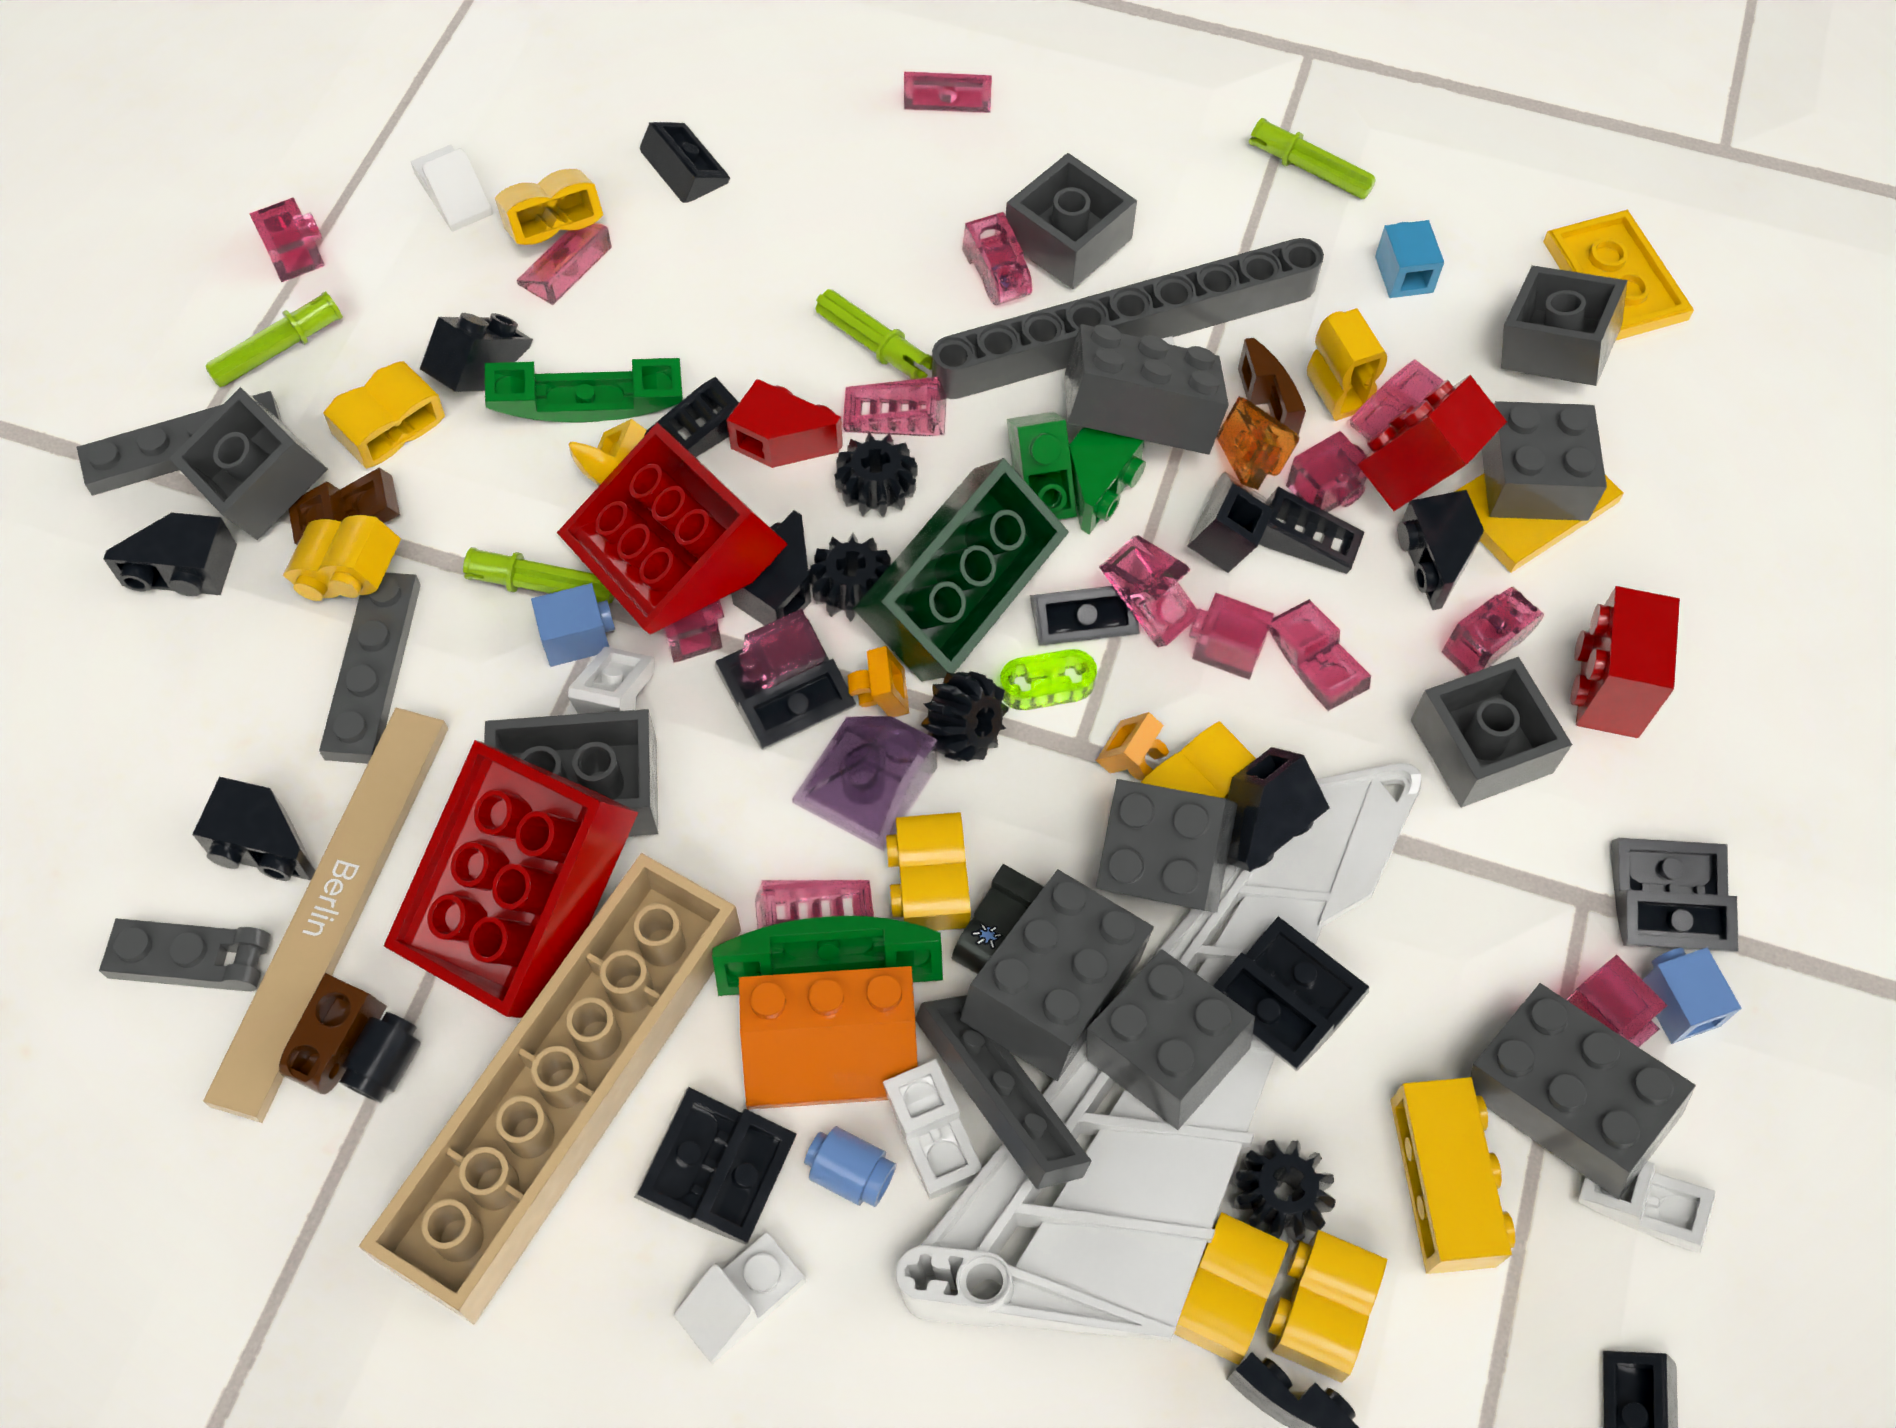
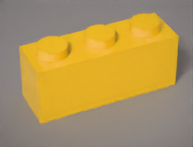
M1472 1077L1403 1083L1390 1102L1426 1274L1498 1267L1512 1255L1511 1248L1515 1246V1228L1510 1214L1507 1211H1502L1497 1189L1501 1187L1502 1182L1501 1168L1496 1154L1493 1152L1489 1153L1484 1133L1488 1127V1112L1483 1097L1476 1095Z

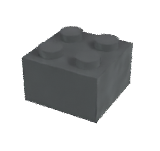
M1067 153L1006 202L1004 241L1066 286L1074 289L1132 239L1137 200L1073 155Z
M1532 265L1504 323L1501 369L1597 386L1622 326L1628 280Z
M241 387L169 458L221 515L257 540L328 470L273 413Z
M1495 401V407L1506 419L1507 423L1482 448L1489 517L1588 521L1607 488L1595 405Z
M1519 657L1425 690L1411 718V722L1461 808L1553 774L1573 745Z
M1117 779L1096 889L1203 911L1217 912L1238 804L1225 798Z
M1161 949L1087 1028V1060L1171 1126L1179 1130L1249 1051L1255 1016Z

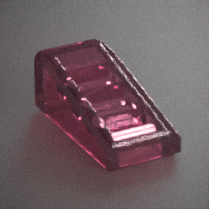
M938 377L846 387L843 429L845 432L890 433L891 435L938 436L945 434L946 395ZM863 402H870L869 415H862ZM882 403H889L888 413H882ZM902 404H909L908 411H902Z
M762 880L755 898L757 929L799 920L798 904L807 903L808 918L822 917L821 901L828 900L830 915L844 916L843 899L845 898L852 899L853 916L874 917L870 880ZM777 906H784L785 919H777Z

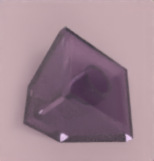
M892 716L846 717L793 796L792 803L870 845L885 851L887 848L886 835L896 834L897 832L896 817H906L937 769L938 740Z

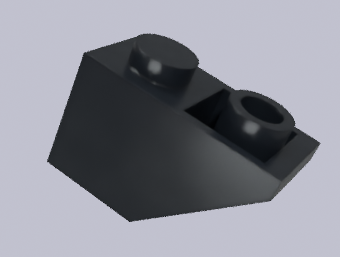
M461 313L460 317H438L419 369L454 392L485 391V363L516 362L530 348L533 339L517 330V322L497 313H491L490 317H478L470 313Z
M1225 471L1220 476L1187 547L1229 573L1258 547L1274 509L1264 496Z
M1467 490L1411 500L1402 522L1398 524L1399 544L1403 551L1409 552L1415 566L1414 576L1416 585L1421 593H1426L1432 610L1443 608L1472 558L1484 532Z
M795 510L782 523L777 522L770 527L788 545L753 583L731 593L733 605L774 633L786 629L812 602L802 515Z
M171 512L106 550L103 559L120 584L134 591L145 592L150 589L175 591L185 596H198L200 593L221 595L237 543L221 517Z
M1271 747L1232 777L1227 799L1237 803L1238 806L1227 864L1249 872L1266 865L1273 859L1274 853L1293 837L1307 832L1313 826L1314 821L1330 808L1303 754Z
M219 776L192 834L207 852L206 857L213 863L230 869H238L240 864L256 867L262 874L280 881H289L291 876L311 880L316 870L287 811L271 788Z

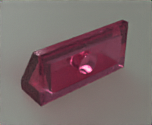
M904 71V109L990 113L992 75Z
M594 223L583 229L568 230L516 280L517 284L554 305L612 248L608 227L603 224Z

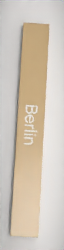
M395 708L203 1100L209 1107L263 1123L284 1078L279 1072L282 1053L324 974L327 973L332 976L448 731L445 721Z

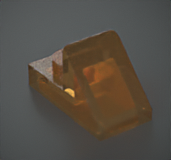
M1240 396L1237 398L1216 437L1241 485L1256 490L1260 488L1267 475L1277 476L1280 474L1300 439L1296 432L1248 399Z

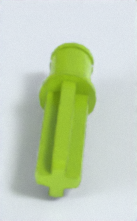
M1261 118L1251 133L1252 137L1249 139V144L1282 159V165L1288 166L1289 163H1292L1361 199L1367 198L1375 185L1376 179L1373 174L1303 140L1304 135L1300 132L1294 135L1268 122L1267 119Z
M827 289L823 294H819L816 299V312L876 353V359L880 363H890L909 376L915 383L923 381L928 376L927 373L916 367L914 362L931 370L932 356L905 340V334L901 330L889 329L832 289Z
M325 291L319 297L291 313L288 310L283 311L284 318L207 362L205 367L212 380L219 387H224L299 341L303 345L307 344V337L337 319L343 318L330 295Z
M471 547L464 559L463 573H465V579L505 585L509 592H516L518 587L545 593H554L592 583L597 602L608 600V604H610L614 600V596L593 573L524 560L523 554L519 552L508 556Z

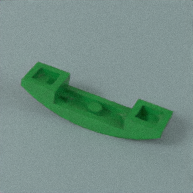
M680 358L632 359V371L544 374L535 373L534 362L485 363L486 408L516 417L568 423L621 420L661 411L677 405L683 400Z
M825 916L799 919L747 932L714 947L712 950L718 996L739 995V977L912 966L913 982L943 980L941 933L917 924L888 918Z

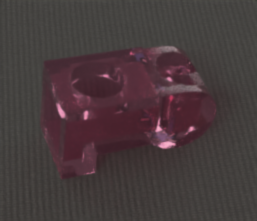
M1000 212L965 223L962 251L968 263H974L991 303L999 305L1031 295L1032 279L1030 271L1024 259V253L1005 213ZM995 229V235L980 239V235L984 231Z
M1514 586L1510 587L1500 595L1496 594L1458 622L1441 652L1465 675L1491 667L1492 664L1513 647L1518 646L1534 631L1542 621L1544 613L1528 601Z

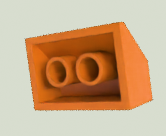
M912 966L739 977L740 1037L747 1110L889 1100L883 1086V1081L918 1067Z

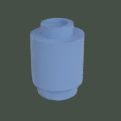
M835 1126L828 1135L820 1131L811 1143L804 1160V1164L811 1167L809 1173L810 1181L858 1206L866 1202L873 1207H876L884 1196L897 1166L896 1163L885 1158L886 1151L838 1126Z

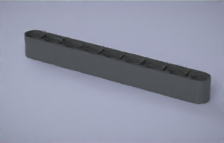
M1292 239L943 337L934 344L932 349L933 389L944 398L959 399L1064 369L1067 367L1080 324L1093 327L1096 325H1108L1116 328L1123 334L1141 338L1151 335L1162 339L1180 336L1305 300L1315 292L1324 258L1323 250L1318 243L1311 239Z

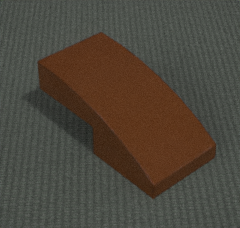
M1255 338L1244 339L1238 371L1249 406L1268 404L1279 442L1298 439L1306 409L1293 380L1278 359Z
M380 467L342 489H338L326 481L303 494L288 509L294 544L298 545L307 525L314 520L330 519L342 522L348 516L367 515L377 517L385 523L400 515L393 477Z

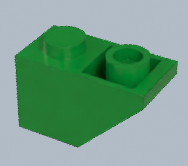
M1055 412L1007 419L1012 467L1058 520L1077 517L1066 419Z
M1083 427L1069 444L1076 511L1082 531L1090 535L1101 519L1107 522L1116 511L1121 498L1120 494L1126 486L1132 488L1137 484L1146 466V462L1142 460L1144 440Z

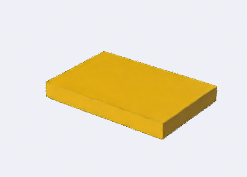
M1628 209L1547 231L1543 242L1560 270L1628 280L1623 322L1616 341L1690 319L1694 311L1693 307Z
M1484 473L1456 490H1467L1484 529L1480 542L1510 573L1618 504L1624 494L1605 475L1606 490L1589 520L1580 521L1489 517Z

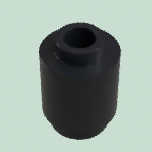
M386 1012L382 1020L369 1017L341 1066L346 1071L339 1083L362 1096L382 1103L388 1091L394 1093L421 1045V1042L413 1037L417 1027L390 1012Z

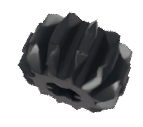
M869 432L864 443L850 439L847 452H839L836 460L837 471L834 474L835 487L838 488V492L842 493V499L846 507L858 505L862 516L870 509H878V512L884 518L888 506L902 511L905 505V498L913 497L916 491L915 477L918 475V465L915 462V457H910V450L906 442L894 445V440L890 433L881 441L875 440Z
M853 532L846 543H841L832 536L829 542V550L817 548L814 555L815 564L810 565L808 570L809 582L812 584V594L816 604H826V611L830 617L844 610L846 617L851 622L856 615L853 608L891 565V557L888 551L877 550V543H875L873 537L861 544L858 543V539Z
M973 671L969 673H946L943 684L932 685L933 698L931 702L923 703L928 709V716L921 723V726L928 730L926 743L933 746L939 753L945 754L946 758L958 762L961 760L967 762L974 759L984 760L988 748H998L997 735L999 731L1007 729L1002 724L1003 716L1009 710V707L1002 703L1004 689L996 686L992 679L986 678V675Z
M1273 1139L1267 1141L1264 1145L1263 1155L1253 1150L1246 1154L1243 1161L1248 1170H1238L1233 1179V1183L1244 1190V1192L1237 1195L1234 1204L1236 1209L1254 1210L1246 1224L1258 1228L1263 1221L1269 1225L1267 1233L1278 1239L1285 1228L1289 1238L1296 1244L1305 1238L1306 1228L1317 1232V1230H1321L1325 1226L1326 1222L1321 1213L1331 1212L1335 1207L1336 1200L1324 1191L1334 1183V1175L1326 1172H1315L1316 1167L1322 1160L1320 1153L1315 1152L1311 1154L1307 1160L1299 1157L1301 1146L1298 1140L1291 1141L1285 1154H1283L1280 1146ZM1283 1182L1290 1185L1294 1190L1292 1195H1288L1285 1201L1274 1193L1275 1189L1280 1188Z

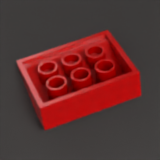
M658 422L557 531V534L643 630L650 635L753 583L788 545Z
M474 740L383 946L504 1016L523 1018L589 926L639 812L587 787L488 744Z

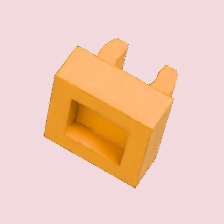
M887 646L867 651L869 670H859L847 675L849 694L851 696L858 695L861 707H870L878 704L889 718L909 714L905 668Z
M1150 712L1121 720L1095 761L1110 774L1128 769L1135 779L1143 780L1153 771L1147 765L1145 755L1148 753L1155 760L1166 757L1169 753L1167 746L1161 740L1156 739L1164 725Z

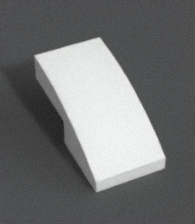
M937 1059L883 1081V1086L929 1199L932 1200L972 1182L983 1167L962 1124L959 1107Z
M1647 1161L1619 1200L1585 1177L1579 1196V1203L1647 1235L1701 1253L1716 1191L1656 1173L1655 1163Z

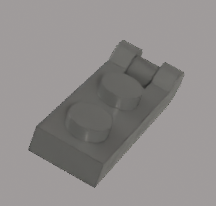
M115 918L99 971L108 979L251 992L255 991L258 987L261 972L256 968L260 955L267 953L271 934L253 927L226 929ZM227 952L236 953L234 963L224 966Z

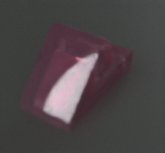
M1139 535L1133 536L1099 566L1157 647L1167 646L1201 615L1178 583L1191 569L1182 561Z

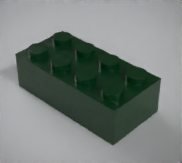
M1005 458L974 468L853 610L921 682L944 678L946 673L956 672L1067 536L1069 531Z

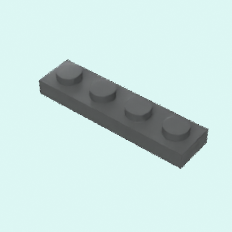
M271 391L252 396L282 422L277 402ZM222 405L77 446L85 486L91 495L94 496L178 471L179 469L169 458Z
M386 572L376 592L359 596L319 749L320 754L326 761L368 764L387 725L421 587L417 575Z
M967 995L921 1003L915 1021L1034 1187L1041 1189L1083 1178L1092 1162L1010 1051L960 1020Z

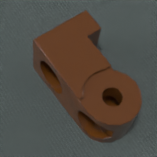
M325 973L282 1053L279 1072L282 1076L319 1094H327L342 1078L345 1069L341 1066L369 1017L380 1019L387 1006L371 994Z

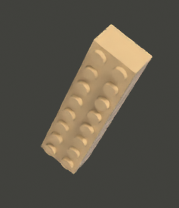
M641 853L358 1247L377 1263L474 1325L714 972L713 948L740 934L741 927L736 906Z

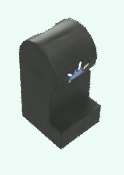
M1002 864L992 880L991 888L975 911V917L961 934L952 953V960L978 974L1044 886Z

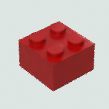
M1471 375L1454 386L1449 380L1444 381L1423 398L1425 400L1416 408L1413 404L1405 408L1389 421L1390 426L1386 427L1367 443L1372 451L1357 465L1393 511H1396L1466 466L1507 423L1506 419Z
M1615 586L1604 605L1597 604L1592 615L1590 629L1580 632L1575 646L1574 658L1576 661H1581V673L1574 680L1570 697L1571 704L1578 706L1576 726L1633 738L1641 736L1675 687L1680 598Z

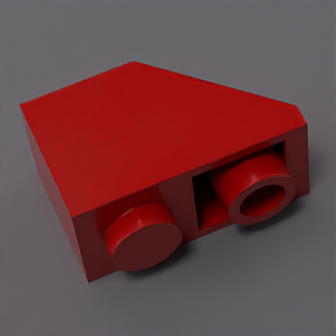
M760 379L755 380L727 418L731 449L771 468L838 453L843 446L841 416L836 415L830 408L824 405H814L793 395L785 387L773 386Z

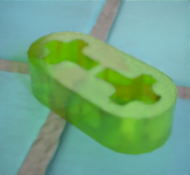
M1067 649L1016 658L1009 661L1000 673L999 687L1004 689L1003 702L1016 710H1032L1081 701L1093 692L1097 677V665L1088 653L1078 649ZM1074 668L1077 675H1082L1081 682L1072 683L1070 676L1065 675V670ZM1024 677L1026 683L1031 684L1030 690L1021 691L1020 686L1015 684V678Z

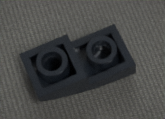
M1253 1352L1226 1379L1261 1411L1288 1428H1359L1353 1421L1356 1417L1355 1411L1338 1392L1332 1388H1327L1324 1391L1315 1382L1297 1399L1289 1391L1293 1384L1287 1374L1271 1359L1265 1357L1261 1361Z

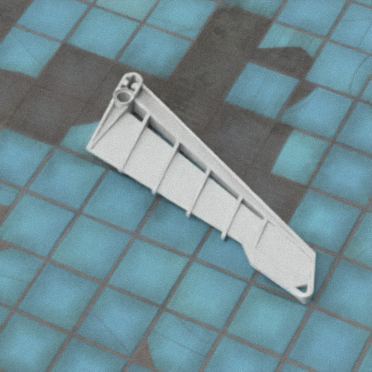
M1395 763L1317 778L1316 780L1330 808L1314 821L1313 826L1307 832L1293 837L1274 853L1273 859L1266 865L1249 872L1228 864L1225 869L1218 911L1210 912L1192 908L1157 953L1163 949L1190 970H1192L1196 963H1203L1197 975L1213 986L1240 953L1246 954L1278 916L1316 945L1322 927L1372 898L1415 800L1419 795L1422 781L1420 770L1408 763ZM1383 785H1403L1404 790L1398 802ZM1241 901L1215 945L1209 946V943L1236 903ZM1252 1036L1249 1051L1182 1127L1177 1130L1126 1090L1123 1091L1109 1115L1094 1114L1115 1081L1087 1060L1086 1040L1058 1081L1053 1080L1042 1094L1075 1139L1080 1134L1096 1135L1086 1151L1092 1162L1084 1177L1068 1181L1052 1207L1032 1205L1043 1188L1036 1189L1004 1143H1002L922 1244L909 1249L899 1259L896 1267V1281L907 1309L914 1316L931 1321L981 1327L1010 1325L1171 1341L1207 1243L1212 1242L1215 1235V1229H1212L1241 1148L1250 1147L1254 1139V1134L1247 1132L1273 1060L1277 1055ZM1018 1226L1038 1228L1015 1267L1008 1265L998 1256ZM933 1275L936 1277V1280L928 1282L926 1290H918L917 1286L924 1285L927 1276ZM993 1280L1002 1285L1000 1292L991 1299L981 1300L971 1295L974 1287L982 1281ZM957 1284L958 1295L954 1296L951 1290H956Z

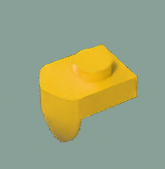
M630 419L603 432L597 448L582 443L570 442L568 444L570 454L580 471L599 486L641 441L646 433V429L633 419Z

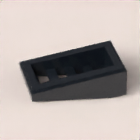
M713 377L694 390L657 422L697 457L729 437L727 418L739 402L716 377ZM699 418L705 422L702 427L696 422ZM652 425L648 430H646L645 435L651 430V428L654 425ZM684 429L690 437L685 440L678 433L679 430Z
M1278 486L1267 499L1274 511L1259 545L1347 574L1352 569L1365 532ZM1295 526L1303 527L1302 532L1296 530ZM1315 532L1323 534L1320 542L1313 539ZM1334 538L1342 540L1339 551L1331 548Z

